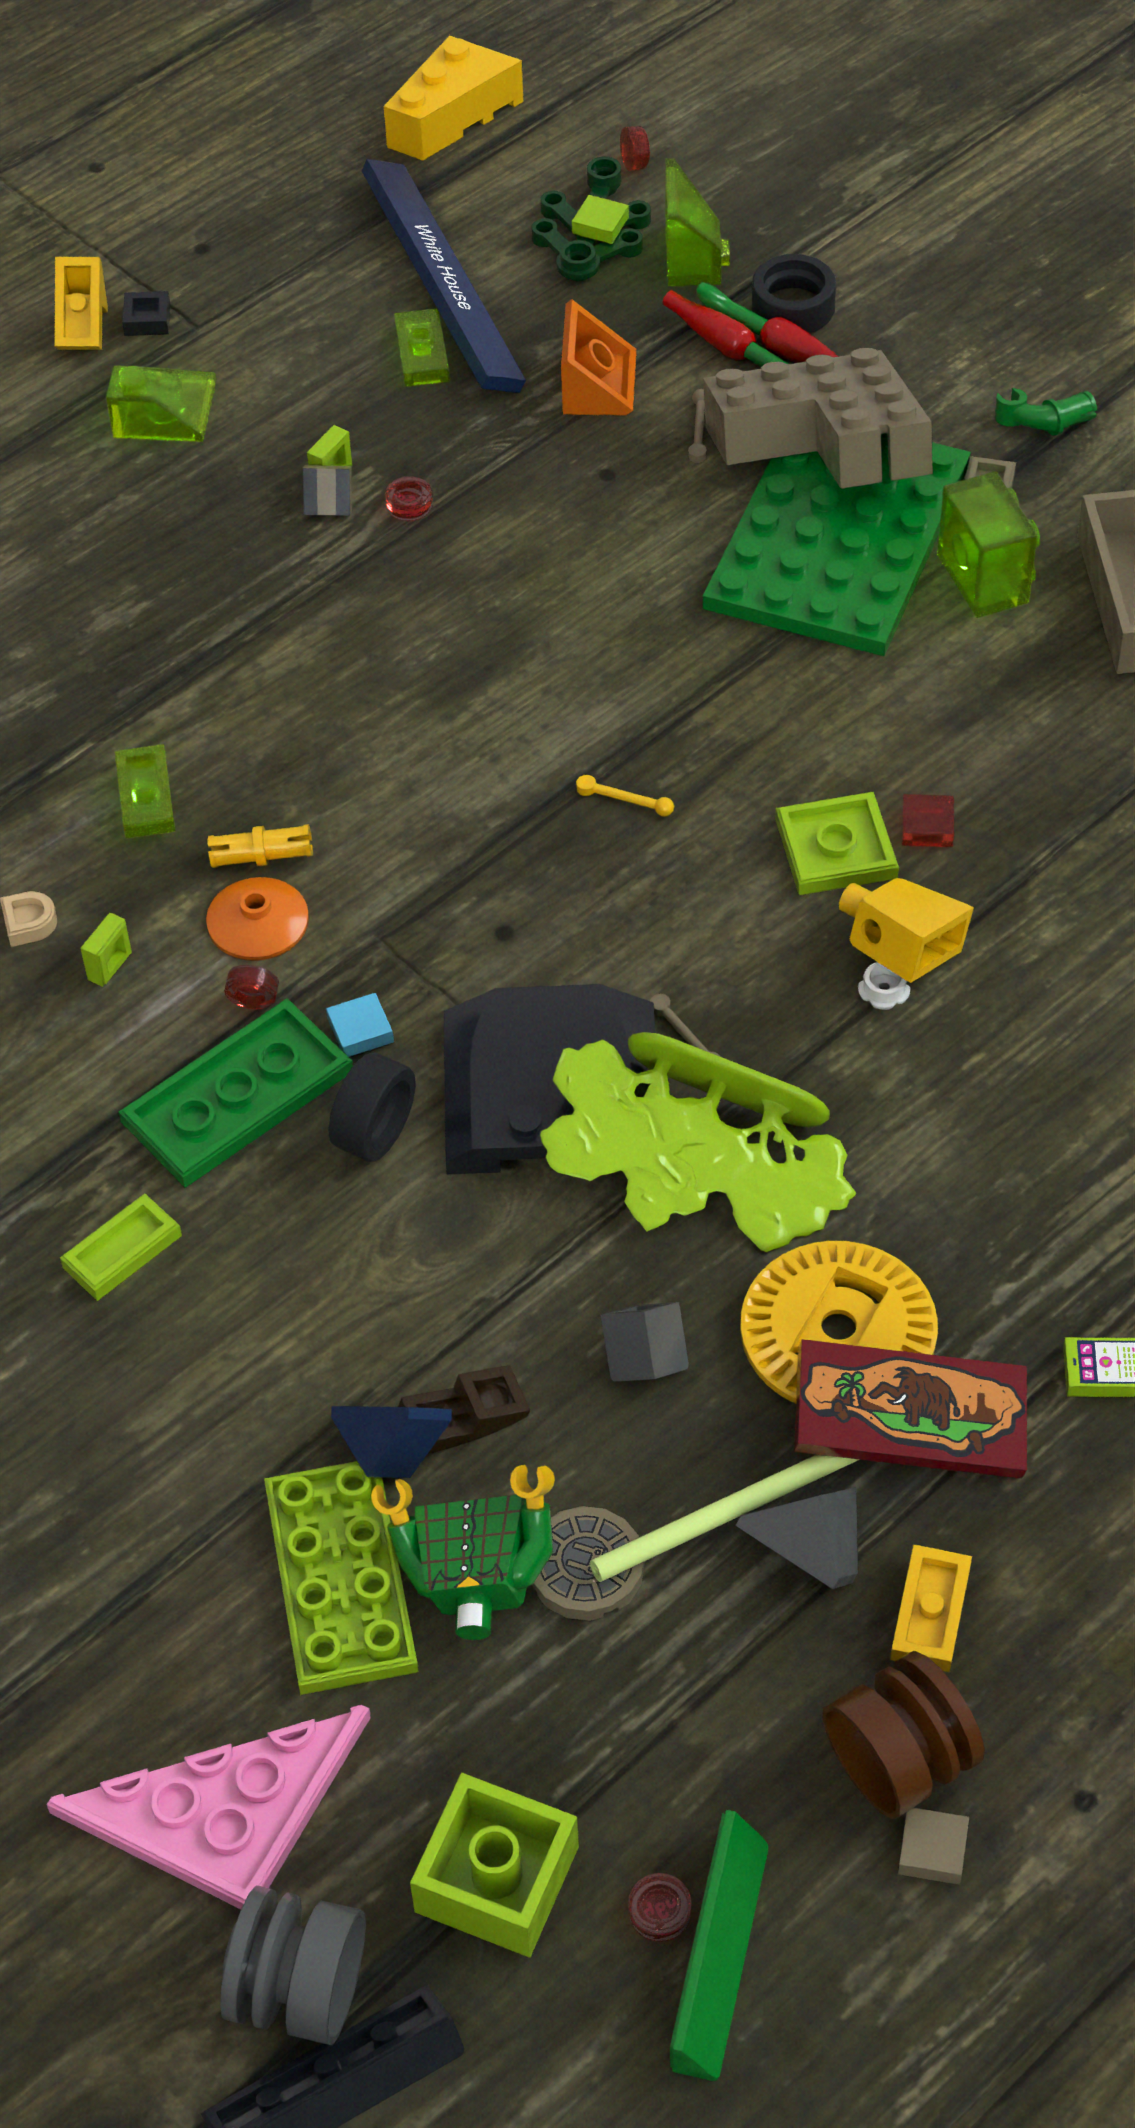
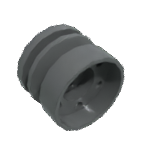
M256 1885L245 1900L226 1948L220 2002L222 2019L243 2024L251 2014L254 2027L268 2030L275 2021L283 2003H285L287 2035L333 2045L346 2021L357 1984L365 1942V1912L360 1909L320 1900L313 1909L306 1926L303 1927L300 1896L286 1893L278 1903L275 1890Z

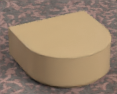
M30 891L0 898L11 947L43 940L55 930L57 925L55 906L47 895Z

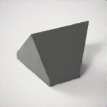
M856 1487L741 1515L736 1524L738 1528L832 1589L853 1583L858 1574Z

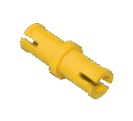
M309 824L273 830H265L264 826L252 827V832L208 836V847H211L212 850L208 851L211 867L216 868L222 865L256 862L257 866H265L269 864V860L313 856V845H310V841H312Z

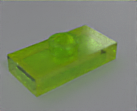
M438 309L394 313L395 330L405 387L450 382L449 366Z
M164 744L115 751L125 837L133 838L175 832Z

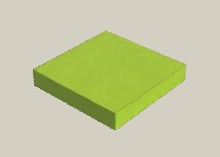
M874 792L776 808L775 820L799 895L845 888L851 883L863 885L898 878L899 866Z

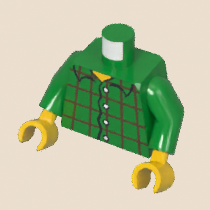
M520 1465L513 1470L510 1478L511 1488L517 1495L415 1506V1517L408 1516L406 1510L413 1498L412 1489L407 1482L401 1479L395 1480L396 1487L400 1493V1500L396 1506H391L386 1502L381 1485L373 1488L371 1498L374 1507L380 1513L390 1514L392 1522L387 1528L401 1568L419 1595L431 1599L442 1614L456 1615L455 1633L458 1637L467 1640H481L491 1635L492 1611L514 1609L521 1606L525 1599L527 1587L535 1582L553 1553L550 1505L544 1502V1495L550 1492L554 1486L555 1477L549 1467L544 1465L537 1468L538 1485L536 1489H533L528 1484L526 1465Z

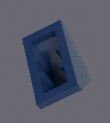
M332 1406L331 1418L367 1477L411 1478L451 1422L452 1409Z

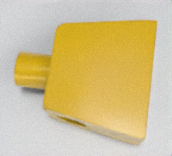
M895 878L874 891H870L856 883H851L846 887L839 901V910L855 918L849 938L852 946L910 983L962 952L974 907L900 878Z

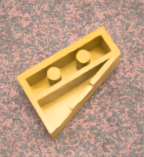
M449 35L384 105L387 148L420 160H425L464 137L463 130L478 121L483 125L494 119L493 112L507 104L513 108L523 102L522 60Z

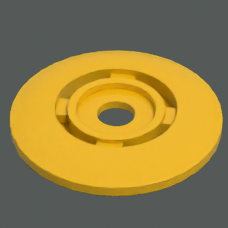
M823 1241L803 1245L782 1254L770 1262L757 1275L744 1298L741 1310L740 1333L744 1351L756 1374L772 1390L796 1404L798 1355L795 1353H798V1347L802 1339L934 1355L938 1336V1319L935 1305L928 1289L921 1279L898 1258L866 1244L850 1241ZM860 1291L869 1294L870 1296L875 1298L879 1303L875 1304L871 1298H869L867 1295ZM834 1314H842L853 1320L856 1330L850 1337L838 1340L827 1336L821 1325L827 1317Z

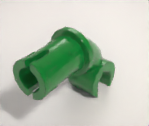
M1012 388L1011 400H1006L997 393L995 420L1004 426L1013 427L1021 424L1030 428L1048 431L1049 434L1054 436L1061 434L1064 428L1095 419L1097 414L1094 411L1097 410V404L1090 392L1082 391L1062 400L1047 399L1041 405H1032L1027 403V394L1024 391Z

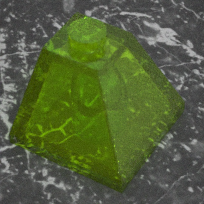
M665 158V233L668 286L699 285L701 282L720 285L721 266L730 265L729 239H721L719 219L674 158Z
M113 366L106 395L113 438L203 442L217 380L216 373L159 367Z

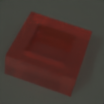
M903 794L902 846L953 847L954 796Z

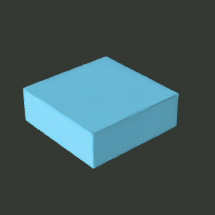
M376 993L326 1008L327 1020L337 1043L348 1057L394 1042L393 1031Z

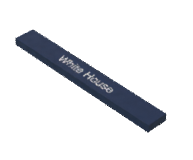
M367 159L362 173L480 387L488 390L520 393L526 381L525 377L405 165Z

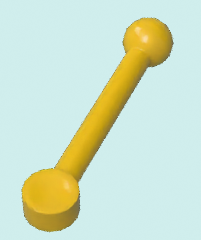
M590 775L580 776L576 781L577 792L582 796H590L594 793L655 809L657 814L662 817L669 816L674 810V803L667 797H661L656 800L596 783L595 778Z

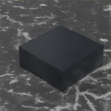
M169 292L124 293L122 318L124 336L169 334L171 305Z

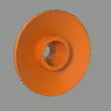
M267 877L248 878L227 886L213 899L206 917L207 929L212 942L224 953L249 961L271 959L286 953L302 939L309 922L307 904L300 892L284 881Z

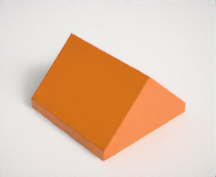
M571 299L565 306L561 360L563 414L628 415L633 411L636 348Z

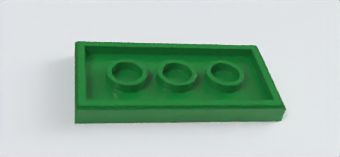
M286 998L120 1110L119 1116L121 1123L186 1188L344 1079L353 1067V1062Z

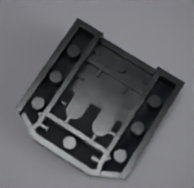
M602 984L495 988L445 1010L444 1079L447 1175L501 1173L500 1160L546 1158L548 1151L542 1144L541 1131L552 1125L557 1118L563 1115H572L574 1112L573 1106L553 1082L556 1066L563 1049L570 1047L579 1051L586 1044L605 1040L616 1048L627 1068L637 1074L650 1070L638 1062L629 1052L627 1041L635 1033H655L654 1003ZM640 1083L634 1091L636 1097H644L650 1084Z

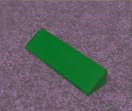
M726 1810L725 1814L722 1813L670 2044V2067H672V2072L715 2081L720 2077L768 1854V1844L765 1839L738 1813L731 1810Z

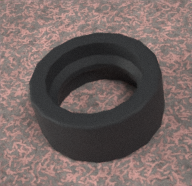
M784 254L770 258L761 264L753 275L752 312L767 320L783 317L807 332L812 333L827 325L835 313L836 276L827 264L817 258L803 254ZM785 288H801L811 291L816 296L804 301H785L776 298L772 293Z
M375 1052L365 1054L359 1059L344 1078L335 1097L328 1126L330 1142L335 1147L368 1162L381 1159L400 1136L414 1102L416 1080L415 1073L410 1067Z

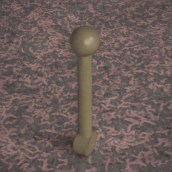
M702 388L694 391L692 396L693 402L696 404L694 444L688 449V457L690 461L695 463L703 462L707 457V449L703 445L705 402L704 389Z
M656 994L651 997L650 1002L654 1003V1015L664 1016L689 1045L709 1052L671 1010L670 998L667 995ZM710 1052V1053H712V1054H715V1055H717V1056H720V1055H719L718 1053H716V1052Z

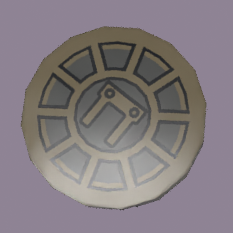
M581 1506L560 1511L552 1516L553 1553L532 1584V1587L537 1592V1597L546 1608L565 1618L590 1621L603 1618L604 1613L611 1612L617 1607L619 1611L628 1605L642 1585L645 1561L599 1582L591 1570L590 1560L639 1538L635 1530L624 1518L603 1508Z

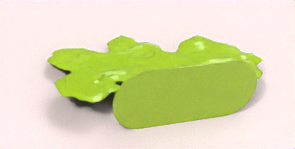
M635 1033L628 1038L629 1052L638 1062L650 1069L638 1074L625 1066L616 1048L605 1040L586 1044L579 1051L570 1047L563 1049L556 1066L553 1082L573 1106L574 1112L572 1115H563L557 1118L552 1125L541 1131L542 1144L548 1151L546 1155L547 1162L557 1173L592 1181L601 1175L623 1171L628 1179L627 1195L624 1202L646 1232L667 1223L670 1215L673 1213L686 1216L704 1209L708 1194L719 1191L726 1193L733 1207V1216L738 1228L760 1250L769 1252L788 1245L794 1237L809 1236L815 1231L824 1229L830 1210L847 1208L849 1200L855 1197V1190L843 1176L847 1153L841 1141L829 1134L812 1135L806 1140L798 1141L784 1125V1123L800 1127L821 1126L829 1120V1109L813 1094L682 1041L656 1033ZM668 1078L707 1092V1096L700 1099L694 1097L677 1099L669 1094ZM640 1083L650 1084L644 1097H636L634 1093ZM721 1098L763 1114L761 1123L746 1129H737L726 1125L720 1120L717 1113V1107ZM753 1132H760L759 1143H747V1137ZM769 1132H775L774 1141L781 1143L783 1140L787 1159L784 1163H777L772 1160L768 1152L767 1140ZM795 1145L805 1150V1157L802 1161L796 1160L793 1152Z

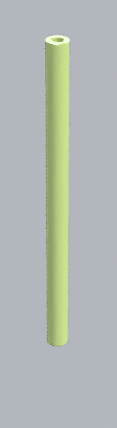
M814 1455L590 1560L591 1570L595 1578L602 1582L850 1465L859 1459Z

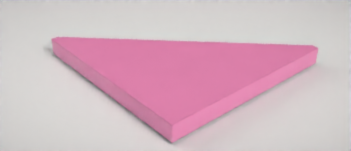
M358 1705L350 1708L351 1712L319 1722L311 1719L268 1732V1737L235 1747H232V1744H227L184 1757V1762L148 1772V1769H143L100 1782V1787L64 1797V1794H59L51 1797L47 1807L50 1814L242 1909L248 1894L256 1885L269 1888L370 1720V1710L363 1705Z

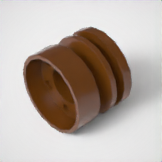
M912 1651L895 1661L894 1668L889 1666L876 1673L874 1680L875 1690L861 1684L823 1708L822 1720L825 1731L839 1762L865 1799L880 1813L891 1819L900 1817L930 1797L933 1788L932 1779L943 1785L950 1783L959 1777L960 1770L967 1771L981 1763L985 1754L980 1729L960 1692L941 1668L926 1655L917 1651Z

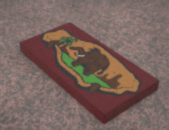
M802 1339L798 1347L794 1452L1022 1479L1027 1471V1366Z

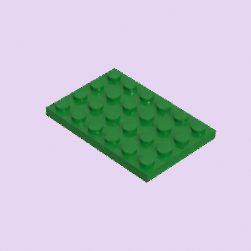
M884 433L881 434L882 482L842 489L818 451L771 458L703 594V609L885 656L967 473L971 452L932 442L933 474L891 481L888 465V434Z

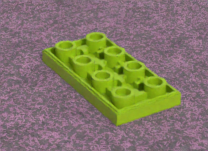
M358 1461L264 1478L300 1695L419 1672L398 1559L387 1528L391 1523L390 1517L380 1513L374 1507L371 1498L375 1486L381 1485L384 1491L382 1477H367Z

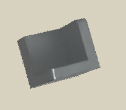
M679 1302L634 1305L601 1315L609 1372L613 1381L657 1379L688 1369L689 1362Z

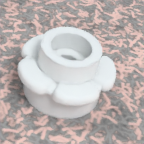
M878 962L871 964L866 969L863 975L864 980L859 982L858 985L861 998L864 1001H870L874 1008L882 1010L892 1009L897 1003L903 1004L910 995V986L906 985L907 981Z

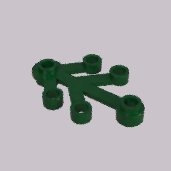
M602 156L594 158L588 163L587 184L591 188L590 195L608 199V196L613 195L617 191V188L621 185V164L618 160ZM555 190L548 191L541 196V214L545 218L536 220L531 227L532 242L539 247H550L558 255L556 259L557 270L562 276L574 281H583L591 278L599 271L600 262L618 254L631 258L642 253L643 235L637 229H643L650 225L651 206L641 200L629 202L627 204L629 205V218L623 227L628 226L630 228L621 230L613 244L604 242L593 246L595 239L574 234L576 240L569 242L558 232L557 223L551 219H559L572 232V220L577 211L566 201L564 193Z

